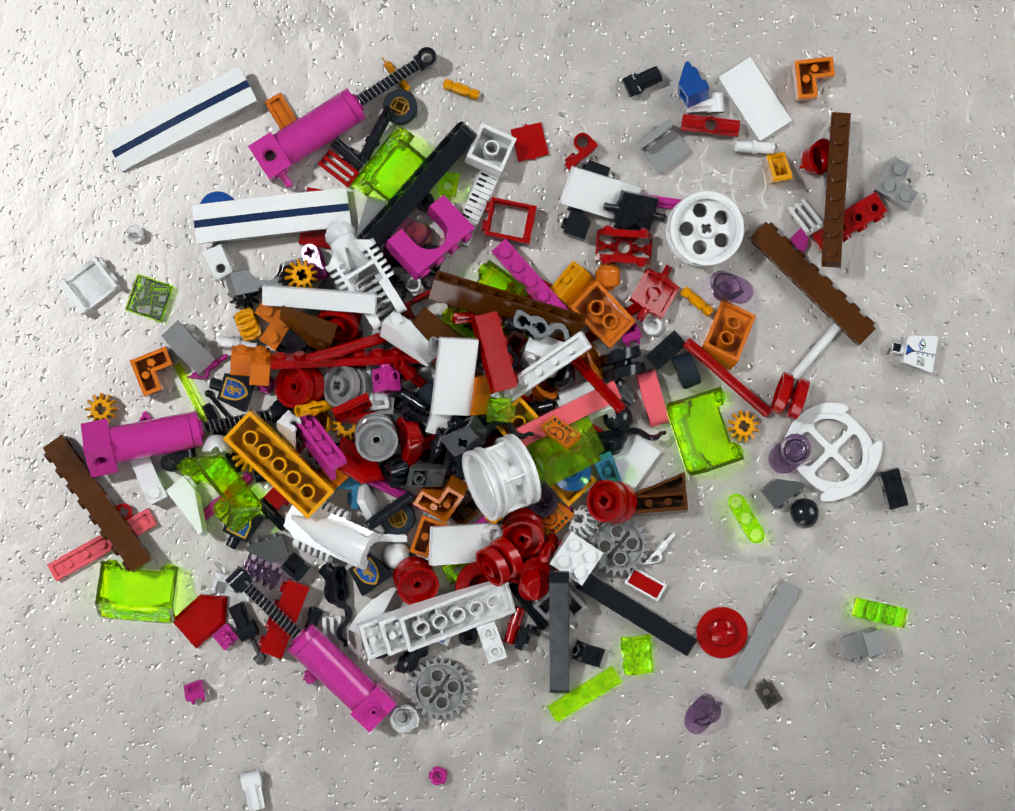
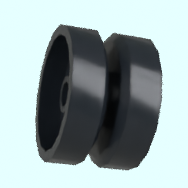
M639 345L629 348L627 346L599 356L601 366L614 365V368L604 372L606 382L646 371L644 361L631 362V359L640 357L642 354Z

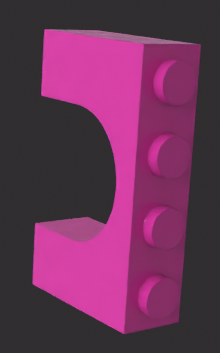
M444 195L431 204L427 211V214L444 233L445 242L443 245L436 249L421 248L402 229L388 239L385 245L388 252L416 281L420 277L425 278L428 276L432 267L435 265L437 267L445 261L444 257L448 254L453 255L459 249L461 243L464 242L466 244L473 237L472 233L475 227Z

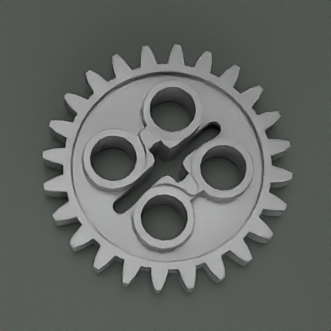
M631 517L625 523L620 524L600 522L601 526H597L598 529H595L596 532H594V535H591L594 538L588 539V542L592 543V546L601 551V542H608L610 544L609 551H601L603 555L597 562L600 563L598 570L604 567L606 568L605 574L611 570L612 576L619 572L622 577L624 571L628 575L631 574L630 568L637 571L636 564L643 565L640 559H647V556L643 553L649 551L645 545L649 544L650 541L644 540L648 534L641 533L644 527H637L639 521L631 523ZM612 528H621L622 535L620 537L613 536ZM626 532H629L630 535L621 545L623 549L619 548L613 554V556L610 559H608L607 556L615 547L614 541L618 543L626 534ZM629 539H634L637 542L635 549L627 547ZM616 554L624 555L625 562L623 564L615 562Z
M434 657L433 663H430L427 659V666L420 664L421 671L414 670L417 677L411 676L410 678L415 682L409 684V687L414 689L409 692V695H415L411 702H418L416 709L422 707V715L426 711L429 712L428 718L435 714L436 720H438L439 715H442L444 720H446V714L448 713L451 717H454L453 711L455 710L460 713L459 706H466L463 700H469V697L465 695V693H471V690L466 688V686L471 684V682L465 681L468 674L462 675L464 668L458 670V662L451 665V659L447 663L444 662V657L441 658L440 662H437L436 657ZM435 670L443 673V677L440 680L433 678L432 673ZM450 674V678L443 686L445 691H440L434 701L430 703V698L436 692V685L440 686L445 677ZM455 681L458 683L459 688L451 691L448 688V683ZM429 686L432 689V693L428 696L423 695L421 688ZM444 697L448 703L446 706L441 707L437 704V699Z

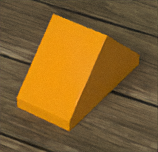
M785 152L766 155L770 184L788 182L793 179Z

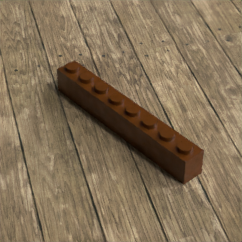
M831 112L821 258L822 267L841 268L851 113Z
M764 222L748 240L833 323L838 325L845 335L857 346L861 345L876 329L873 326L875 323L868 316L864 317L860 313L861 309L852 302L850 304L846 300V294L840 289L836 290L832 286L833 282L827 276L823 277L818 272L820 269L811 262L809 264L804 259L806 257L805 254L799 249L795 250L791 246L792 242L786 236L782 237L777 233L778 228L770 222L768 224Z
M437 270L429 295V299L437 303L448 304L456 309H464L476 315L497 311L498 316H501L503 322L508 317H513L517 310H522L530 316L543 318L548 326H552L555 323L564 324L568 329L570 338L582 331L586 319L584 314ZM554 330L553 333L549 335V337H556L564 340L563 334L559 330Z
M61 434L43 447L46 452L44 456L47 461L54 463L57 475L61 479L64 477L68 483L66 484L68 490L72 494L75 493L79 498L77 500L78 504L83 510H88L90 513L89 519L94 525L98 524L101 528V531H99L101 536L106 541L109 540L113 545L111 546L112 551L116 556L120 555L124 560L122 564L128 572L136 573L154 560L96 477H91L88 466L67 437Z

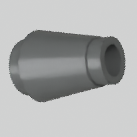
M619 378L615 381L622 397L621 400L628 406L633 405L638 398L635 396L627 380Z

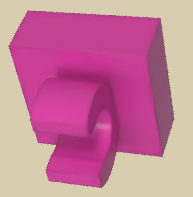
M636 322L621 337L623 343L628 348L631 347V341L636 340L637 344H640L639 338H642Z
M228 623L212 636L224 651L239 639L237 633Z
M202 679L184 685L186 701H191L193 705L196 704L195 699L201 698L202 701H205V686Z

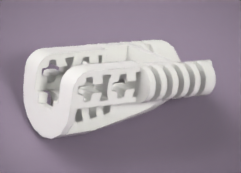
M350 232L339 237L330 245L333 255L330 263L325 268L328 273L334 269L337 270L330 275L331 278H335L338 275L341 276L334 281L335 284L344 281L338 287L339 290L348 287L345 291L377 293V313H364L375 330L382 326L383 321L393 311L401 314L407 308L388 279L394 274V271L391 270L386 274L384 273L391 268L390 264L381 268V265L387 262L386 258L379 262L377 261V259L383 256V253L380 252L375 256L373 255L380 248L377 246L370 250V247L376 244L374 238L369 240L357 239Z
M327 501L309 519L292 505L284 523V527L294 537V548L301 549V551L307 552V554L313 555L316 558L319 557L320 560H325L327 563H331L335 557L362 570H366L369 563L367 553L373 543H377L380 537L379 533L373 530L370 531L368 528L350 521L352 516L350 511H346Z

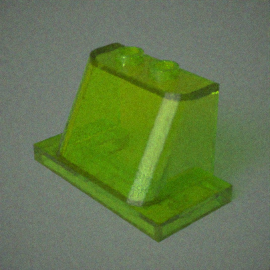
M397 125L350 186L366 197L374 191L388 202L426 159L409 144L415 136Z
M588 416L569 424L570 427L580 433L581 439L568 450L548 435L525 446L533 459L540 483L545 481L548 487L602 461L599 454L605 450Z

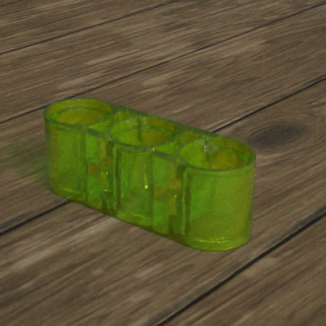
M738 493L730 494L726 499V504L744 535L752 543H761L765 538V532L742 495ZM735 496L740 498V505L737 507L731 505V499ZM743 513L750 515V521L746 524L741 522V515ZM755 529H758L760 532V537L756 540H753L751 538V532Z
M855 597L851 616L905 628L909 609Z

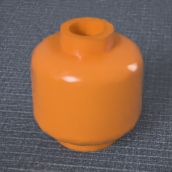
M601 263L596 268V280L607 291H613L614 287L620 285V268L615 266V263Z

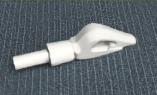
M673 532L665 541L662 540L642 566L661 562L662 552L669 546L668 544L676 534ZM655 556H658V557H659L658 560L652 561V558H653V557H655Z

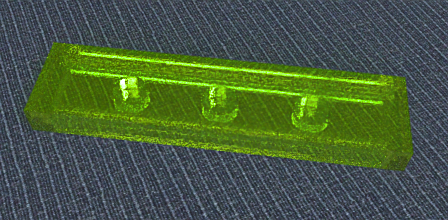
M611 665L547 705V708L556 722H559L622 683Z

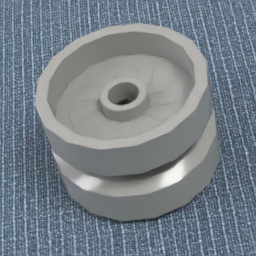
M332 367L324 377L325 388L323 394L326 401L334 407L366 392L370 398L372 381L367 371L361 367Z
M370 413L358 421L355 426L354 435L356 448L360 455L369 461L375 462L387 460L391 457L398 445L397 430L392 419L383 413Z

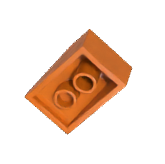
M592 280L566 306L570 311L586 315L584 326L608 348H611L636 322L597 280Z
M722 299L700 346L722 366L731 371L739 361L756 315Z

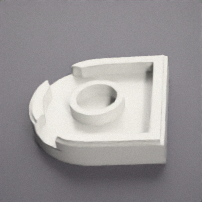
M366 483L359 486L357 503L367 521L379 512V505L371 485Z

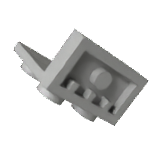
M670 119L666 120L637 143L659 174H662L690 152L673 129L674 124Z

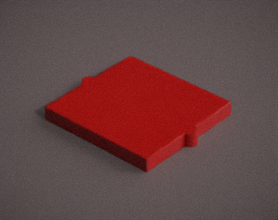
M541 122L531 125L524 124L522 127L510 129L512 137L517 138L514 147L518 162L530 159L535 160L538 157L549 155Z

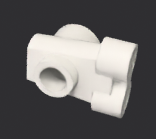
M406 270L397 274L400 283H404L412 299L425 293L420 278L416 281ZM415 285L418 286L417 289L412 290V288H413Z

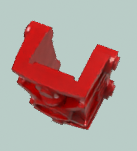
M606 225L604 228L597 230L595 260H599L603 264L621 262L633 263L638 267L650 265L653 234L645 228L635 231L613 229V227ZM599 236L611 237L615 242L605 244V242L599 240ZM638 239L650 240V244L643 247H637L638 244L632 243ZM625 242L629 245L627 253L619 251L618 246L620 243ZM606 248L614 253L611 255L598 254V251H603ZM637 251H642L649 258L635 257L632 253L637 254Z

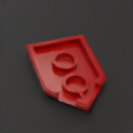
M342 436L337 447L346 457L347 463L337 469L361 484L371 481H384L385 478L378 462L363 458L357 451L356 444Z
M200 594L172 619V622L191 644L198 648L226 623L228 596Z

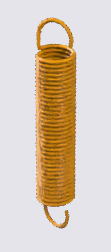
M381 57L385 62L383 66L388 73H394L396 68L390 61L386 63L384 58ZM406 80L398 83L402 90L408 91L411 88Z

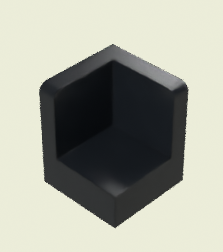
M292 553L280 568L295 581L299 582L312 566L296 553Z

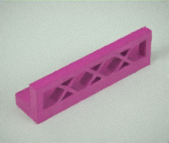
M315 416L299 417L301 424L294 422V426L297 428L296 434L330 480L333 481L336 479L335 469L347 463L346 457Z

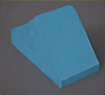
M610 451L592 458L601 480L622 481Z
M349 477L337 489L352 490V493H348L347 504L351 505V509H359L357 495L361 483Z

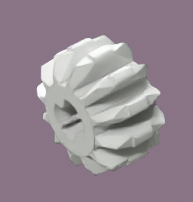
M580 505L578 509L573 508L574 516L567 522L570 525L568 529L580 538H588V535H594L593 531L598 529L596 525L600 521L595 520L590 515L587 506Z

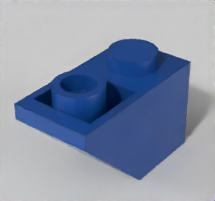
M687 61L684 64L678 83V96L686 107L690 108L708 99L709 85L706 80H702L699 76L697 68Z

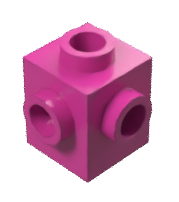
M382 364L380 368L372 370L374 393L391 394L401 391L400 372L391 367V364Z

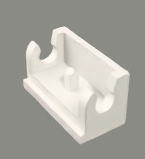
M288 410L277 421V433L298 452L296 444L302 446V441L296 438L297 428L294 426V422L301 424V419Z
M216 572L211 588L212 592L249 602L250 598L244 592H236L225 581L230 574Z

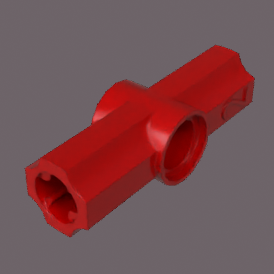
M682 114L681 131L738 137L740 120ZM712 121L715 124V129L708 130L705 123Z

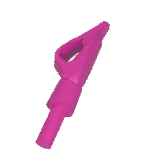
M225 354L215 359L203 371L206 373L205 376L199 377L198 373L193 372L187 378L207 379L210 375V370L218 367L219 363L229 358L228 355Z

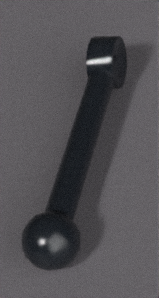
M206 390L205 396L213 401L226 418L227 416L231 417L212 396L211 390Z

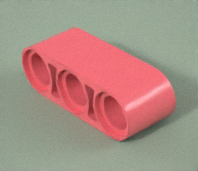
M655 369L636 374L650 427L669 423Z

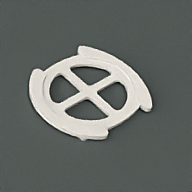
M822 403L806 409L799 415L797 420L792 422L784 440L783 454L786 465L791 466L794 464L796 469L809 483L821 490L823 493L820 496V500L824 502L845 498L862 488L876 471L883 448V443L879 440L874 444L872 443L870 437L859 423L846 413L848 407L840 403ZM821 419H834L846 424L847 431L833 444H830L813 425ZM805 432H809L825 449L824 453L811 466L804 464L800 453V441ZM852 435L858 437L862 447V462L857 469H854L838 453V448ZM829 457H833L848 472L849 477L841 482H829L818 478L815 475V471Z

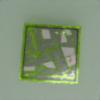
M137 274L125 310L162 322L175 286Z

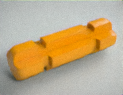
M450 79L444 80L443 89L452 90V92L465 97L469 96L473 100L478 99L479 90L475 88L470 89L469 86L458 82L454 83Z
M688 286L682 289L680 294L684 298H688V301L698 310L701 309L705 316L708 317L714 309L709 304H705L706 302L696 293H693Z

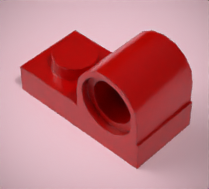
M582 132L574 137L573 147L577 154L572 153L565 159L564 168L568 172L571 166H577L598 148V144L587 133ZM585 138L588 145L580 147L577 144V140Z

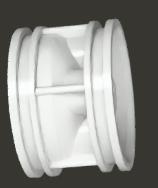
M712 191L698 192L681 200L669 213L665 226L666 241L672 253L682 262L696 267L712 266L730 258L739 248L744 234V222L738 207L728 197ZM696 204L703 205L706 209L705 216L701 218L696 217L693 214V207ZM717 211H722L726 214L727 220L725 224L720 225L716 223L714 216ZM683 222H688L692 225L693 232L691 235L684 236L680 233L679 227ZM708 225V230L710 231L702 233L703 229L701 226ZM719 233L726 236L727 242L724 247H718L714 242L715 236ZM697 240L703 241L706 245L705 252L700 255L693 251V244Z
M510 433L497 438L494 445L488 448L475 447L463 453L462 468L468 489L477 507L489 520H497L512 511L527 507L540 500L541 485L537 469L527 448L514 434Z

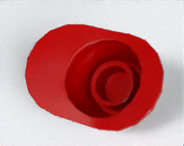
M821 138L811 147L804 150L801 154L802 163L799 165V168H804L808 173L824 174L828 170L829 140Z
M399 417L397 420V434L400 441L402 459L406 462L409 450L419 447L422 443L423 434L417 422L405 421L403 417Z
M539 556L527 559L523 564L524 569L520 573L518 592L523 599L538 601L548 592L550 567L548 563H541Z

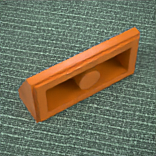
M486 375L474 376L470 407L471 416L488 413L490 390Z

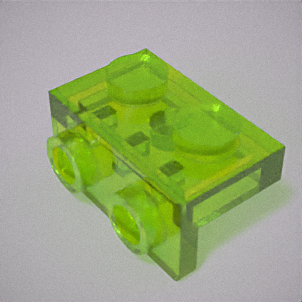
M650 634L621 637L620 648L623 657L622 667L624 674L641 675L654 672Z

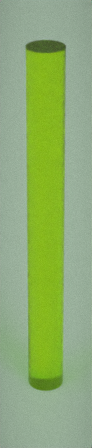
M181 363L175 364L173 367L199 418L203 422H207L208 418Z

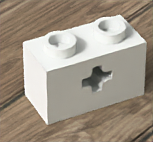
M495 620L476 627L489 664L507 658V653Z

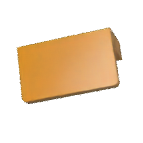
M572 261L550 289L560 300L568 305L595 279L583 267Z

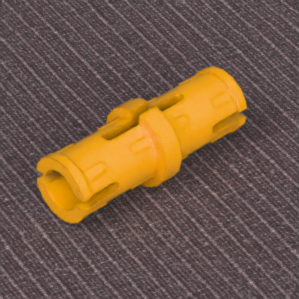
M313 400L307 404L296 405L294 413L297 417L316 416L319 413L331 411L332 405L326 400L318 402Z

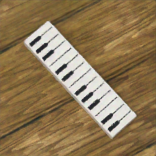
M483 171L480 172L462 212V215L475 227L472 235L499 179ZM470 241L467 242L466 244H464V242L461 243V244H463V245H465V246L468 247Z

